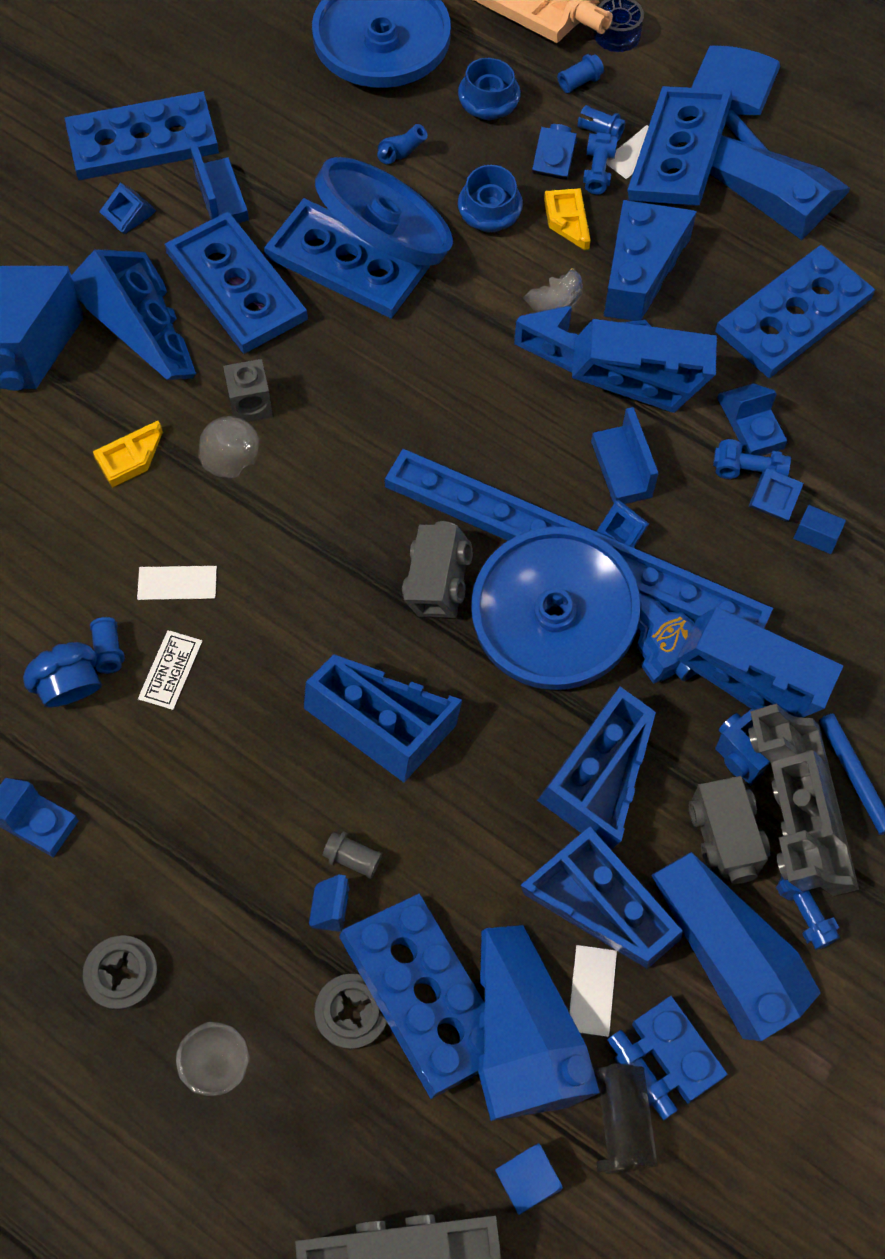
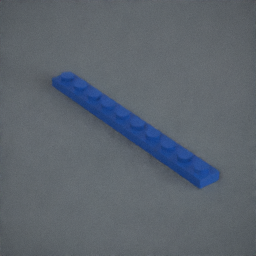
M402 449L385 477L386 488L507 541L524 532L543 527H568L593 534L610 544L625 559L634 574L640 593L658 600L670 612H683L693 622L698 617L718 607L761 628H765L773 610L770 606L408 450Z

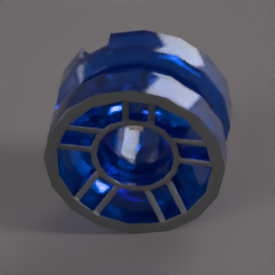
M635 0L602 1L598 7L610 11L613 17L610 27L607 30L605 29L603 34L594 30L596 42L604 49L613 52H624L637 46L641 39L644 11L641 5Z

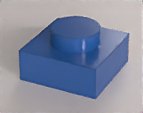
M768 468L763 469L748 507L780 520L788 521L804 483Z

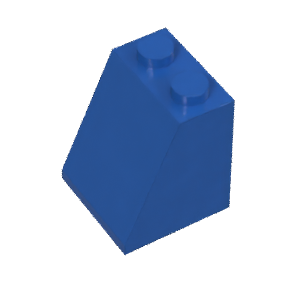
M0 266V389L11 391L37 389L83 320L82 308L68 266Z

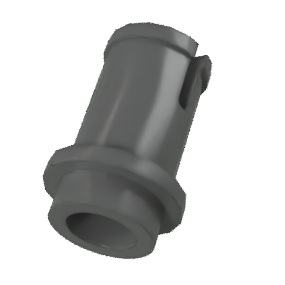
M344 831L341 835L333 832L327 841L322 856L328 858L329 864L332 866L337 862L371 879L377 870L383 853L347 838L348 833Z

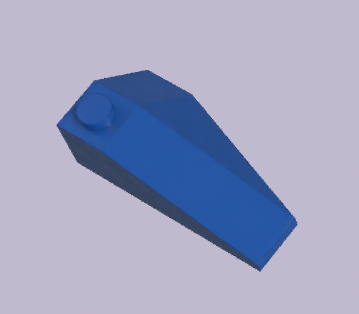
M524 926L494 927L481 931L480 983L485 988V1011L480 1013L479 1029L484 1030V1054L479 1056L478 1073L490 1120L494 1121L566 1109L600 1093L587 1046Z

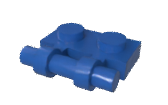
M669 996L633 1021L632 1026L640 1036V1041L632 1045L623 1030H619L607 1039L617 1054L614 1058L622 1071L626 1069L629 1071L643 1091L640 1097L647 1107L651 1105L654 1107L663 1121L678 1111L667 1095L671 1091L677 1089L686 1103L689 1104L728 1075L672 996ZM649 1053H652L667 1074L660 1080L656 1079L642 1059Z

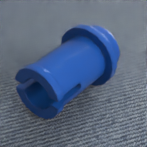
M589 54L584 55L581 62L557 74L562 90L565 93H570L573 89L590 80L593 82L598 81L600 75L604 73L603 63L596 54L592 56Z
M588 105L583 107L581 114L593 118V121L579 117V128H584L594 133L611 134V136L618 137L617 141L621 138L625 128V120L621 119L620 114L615 113L612 116Z
M110 617L97 618L90 623L93 648L97 654L95 667L98 672L105 674L120 670L121 663L125 659L124 652L119 649L117 622H115L114 618Z

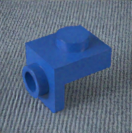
M551 124L550 128L541 127L532 168L533 173L568 180L574 148L577 145V133H571L572 129L570 127L560 124Z
M753 708L742 717L735 713L719 728L721 736L715 747L724 758L725 765L729 771L736 777L741 776L750 786L764 775L770 764V761L761 753L754 751L750 738L746 735L749 732V728L753 727L750 711L754 710Z

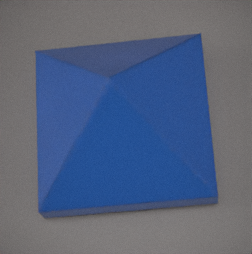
M616 500L596 532L634 548L649 523L620 500Z

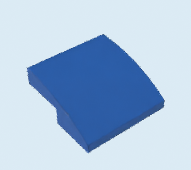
M709 46L691 88L731 89L732 103L730 110H733L737 115H761L780 69V62L770 56L748 49L729 46Z

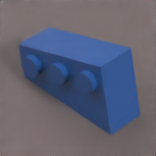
M623 200L604 310L605 317L631 321L643 319L660 291L667 274L672 271L681 251L689 243L697 211Z
M593 319L574 340L572 378L674 413L716 375L717 336Z
M718 607L713 608L696 619L677 657L678 661L751 709L757 710L777 703L788 714L802 718L825 708L843 668V665Z
M333 654L306 681L304 709L404 783L456 727L462 699L450 695L448 699L423 691L424 686L414 682H410L409 685L384 677L385 672Z
M620 686L605 704L537 801L580 833L590 826L612 850L622 841L625 819L629 804L633 800L637 774L643 762L656 712Z
M590 826L520 885L525 896L646 969L682 939L683 930Z

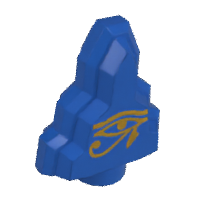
M639 592L640 617L637 632L640 636L637 648L645 659L642 664L643 670L653 684L662 682L674 674L681 681L690 679L697 673L678 661L677 657L694 622L683 612H669L658 600Z

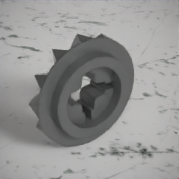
M125 935L110 937L100 942L89 953L83 967L84 987L93 1001L108 1010H129L131 1006L146 1000L152 987L157 984L158 964L153 952L143 941ZM127 960L128 970L137 979L133 977L131 979H123L116 988L114 986V977L103 969H119L122 962Z
M344 974L332 979L322 988L316 999L314 1015L319 1032L332 1045L348 1050L370 1046L385 1030L387 1021L360 974ZM345 995L346 999L351 1001L354 1006L365 1005V1009L360 1012L361 1028H358L357 1024H353L350 1019L343 1021L340 1019L334 1022L344 1013L342 996Z

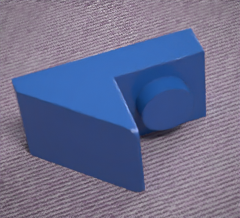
M565 306L521 315L516 321L514 344L572 373L574 340L578 336L575 333L567 332L570 326L572 307Z
M754 383L719 393L717 399L739 442L742 444L745 454L763 456L772 453V451L783 450L787 439L771 410L776 397L775 390Z
M5 778L0 784V827L54 858L79 822L76 815L40 796L33 784L27 781Z

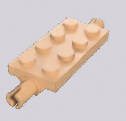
M474 0L556 43L578 23H582L603 34L605 29L607 30L610 27L613 17L610 11L597 6L599 0Z

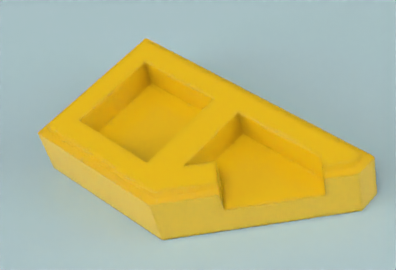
M581 188L545 191L544 202L549 228L583 250H589L590 236Z
M159 421L153 422L92 451L95 460L112 488L148 471L163 433Z

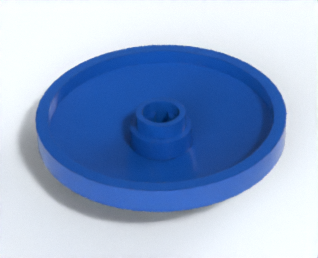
M321 0L313 15L312 36L316 54L332 73L346 81L361 86L387 88L419 80L432 72L442 62L450 45L451 23L447 8L441 0Z
M334 157L324 162L315 178L317 193L327 209L351 232L380 251L409 263L431 266L443 261L452 247L453 237L441 215L421 195L394 176L362 161Z
M543 527L513 537L501 545L488 558L474 585L471 606L475 633L483 651L495 666L506 675L535 688L549 690L571 689L601 678L610 672L626 655L638 629L640 595L636 579L628 563L606 541L575 528ZM552 611H560L562 613L560 616L549 614Z

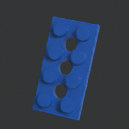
M662 86L627 190L630 201L700 205L732 103L731 89ZM687 117H696L691 121H684ZM679 142L688 143L687 145L682 147H675L678 145ZM672 168L680 169L676 173H667Z
M204 91L64 117L78 181L192 159L190 145L193 144L198 145L201 157L219 153ZM174 126L185 127L184 129L178 132H172L169 130L171 127ZM141 132L149 133L145 138L134 137ZM105 139L114 140V142L109 145L99 144L102 140Z
M305 198L302 199L264 247L265 258L391 319L430 267L409 263L380 251L351 232L328 209ZM316 239L325 241L322 245L315 247L307 244L308 241ZM347 254L356 256L354 260L349 262L338 259L339 256ZM384 269L388 272L382 277H375L370 274L371 271Z
M229 211L165 243L168 256L243 354L308 320L307 309ZM213 253L226 255L223 259L217 261L208 259V256ZM234 277L245 279L242 284L237 286L227 284V281ZM253 302L265 305L258 311H250L246 308Z
M820 245L717 322L715 332L766 377L771 378L870 301L876 289L824 246ZM823 287L830 294L819 295L812 288ZM797 306L804 311V314H792L787 310V307ZM772 326L779 333L766 334L761 330V327Z
M420 893L343 929L339 935L341 942L430 1099L479 1074V1056L484 1054V1030L479 1029L480 1013L485 1011V1003ZM396 944L407 946L413 954V961L410 963H400L395 960L391 954V946ZM423 983L432 987L436 994V1001L427 1004L418 1000L414 994V986ZM446 1023L454 1026L460 1036L459 1043L451 1045L443 1042L437 1032L438 1025Z

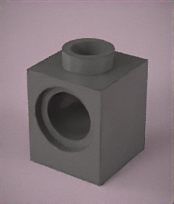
M262 359L223 366L234 423L239 424L272 418L269 389Z

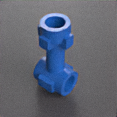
M589 133L586 155L593 156L591 170L584 171L583 183H585V189L591 194H602L606 191L607 186H610L611 173L605 172L607 158L615 159L618 137L611 136V134Z
M733 439L721 441L719 447L715 449L713 466L716 467V474L721 478H736L740 474V469L762 472L766 468L788 477L791 456L782 455V452L772 451L771 457L742 453V444Z
M781 875L776 889L780 896L787 900L795 901L809 927L802 933L807 944L812 942L815 950H819L839 940L840 936L836 930L840 927L835 918L825 920L810 891H801L788 880H784Z

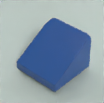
M120 182L99 212L119 231L126 234L151 217L156 209L136 191Z
M808 505L793 539L831 554L846 520Z
M337 875L316 885L309 919L311 928L341 932V929L344 928L349 896V884L346 875Z
M540 1143L530 1147L495 1169L518 1215L559 1193L563 1188Z

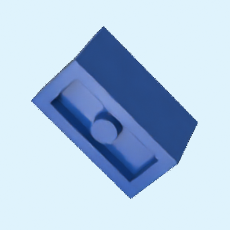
M190 145L195 176L210 219L212 220L229 211L237 223L249 221L248 210L229 158L203 163L198 145Z
M634 407L626 408L622 426L594 432L591 438V443L612 501L615 503L616 500H620L623 504L652 498L658 477L657 467Z

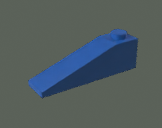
M723 135L721 136L710 171L712 176L801 240L850 191V187L823 168Z
M94 250L71 275L80 302L165 379H192L196 372L184 338L175 332L172 324L177 319L175 312L172 308L166 307L163 296L167 293L165 284L145 252Z
M692 852L651 875L742 1039L763 1041L800 1018L821 994L799 953Z

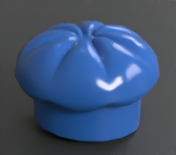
M480 58L467 66L465 76L458 87V97L467 113L474 117L491 121L503 118L514 111L520 100L521 90L515 79L513 69L507 63L494 58Z
M484 165L473 170L467 177L466 185L458 196V209L463 220L469 226L484 232H497L509 228L517 221L523 208V199L517 188L515 177L510 171L497 165Z
M81 642L58 644L52 648V651L46 650L41 652L28 664L23 676L24 686L30 693L38 694L46 708L67 705L88 697L102 687V683L94 669L97 662V654L90 646Z

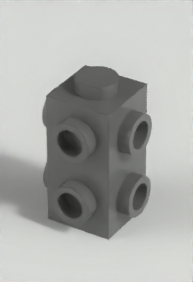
M438 521L435 525H419L416 540H413L410 547L411 566L408 577L403 581V600L418 617L456 618L459 603H462L465 598L464 576L466 566L470 565L472 561V544L458 525L451 522Z
M741 776L698 784L692 801H689V814L694 827H700L704 843H701L704 864L709 869H713L714 874L722 881L730 879L732 884H742L757 878V873H760L768 860L767 857L770 856V845L767 835L763 830H758L754 815L757 813L754 794L750 789H745Z

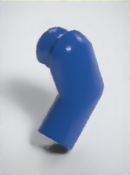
M415 124L405 134L383 139L378 145V159L384 164H392L396 159L406 158L428 138L426 129L420 124Z

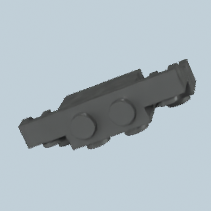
M777 703L750 711L754 727L749 728V738L754 751L761 753L771 762L775 778L772 781V789L777 803L781 806L784 821L781 822L783 836L779 837L782 853L777 854V863L783 879L788 880L801 891L821 887L832 896L859 890L819 724L813 718H802L788 714Z
M419 1215L405 1218L406 1227L386 1229L385 1221L364 1222L356 1224V1233L295 1241L297 1259H501L496 1216L436 1223L435 1215Z

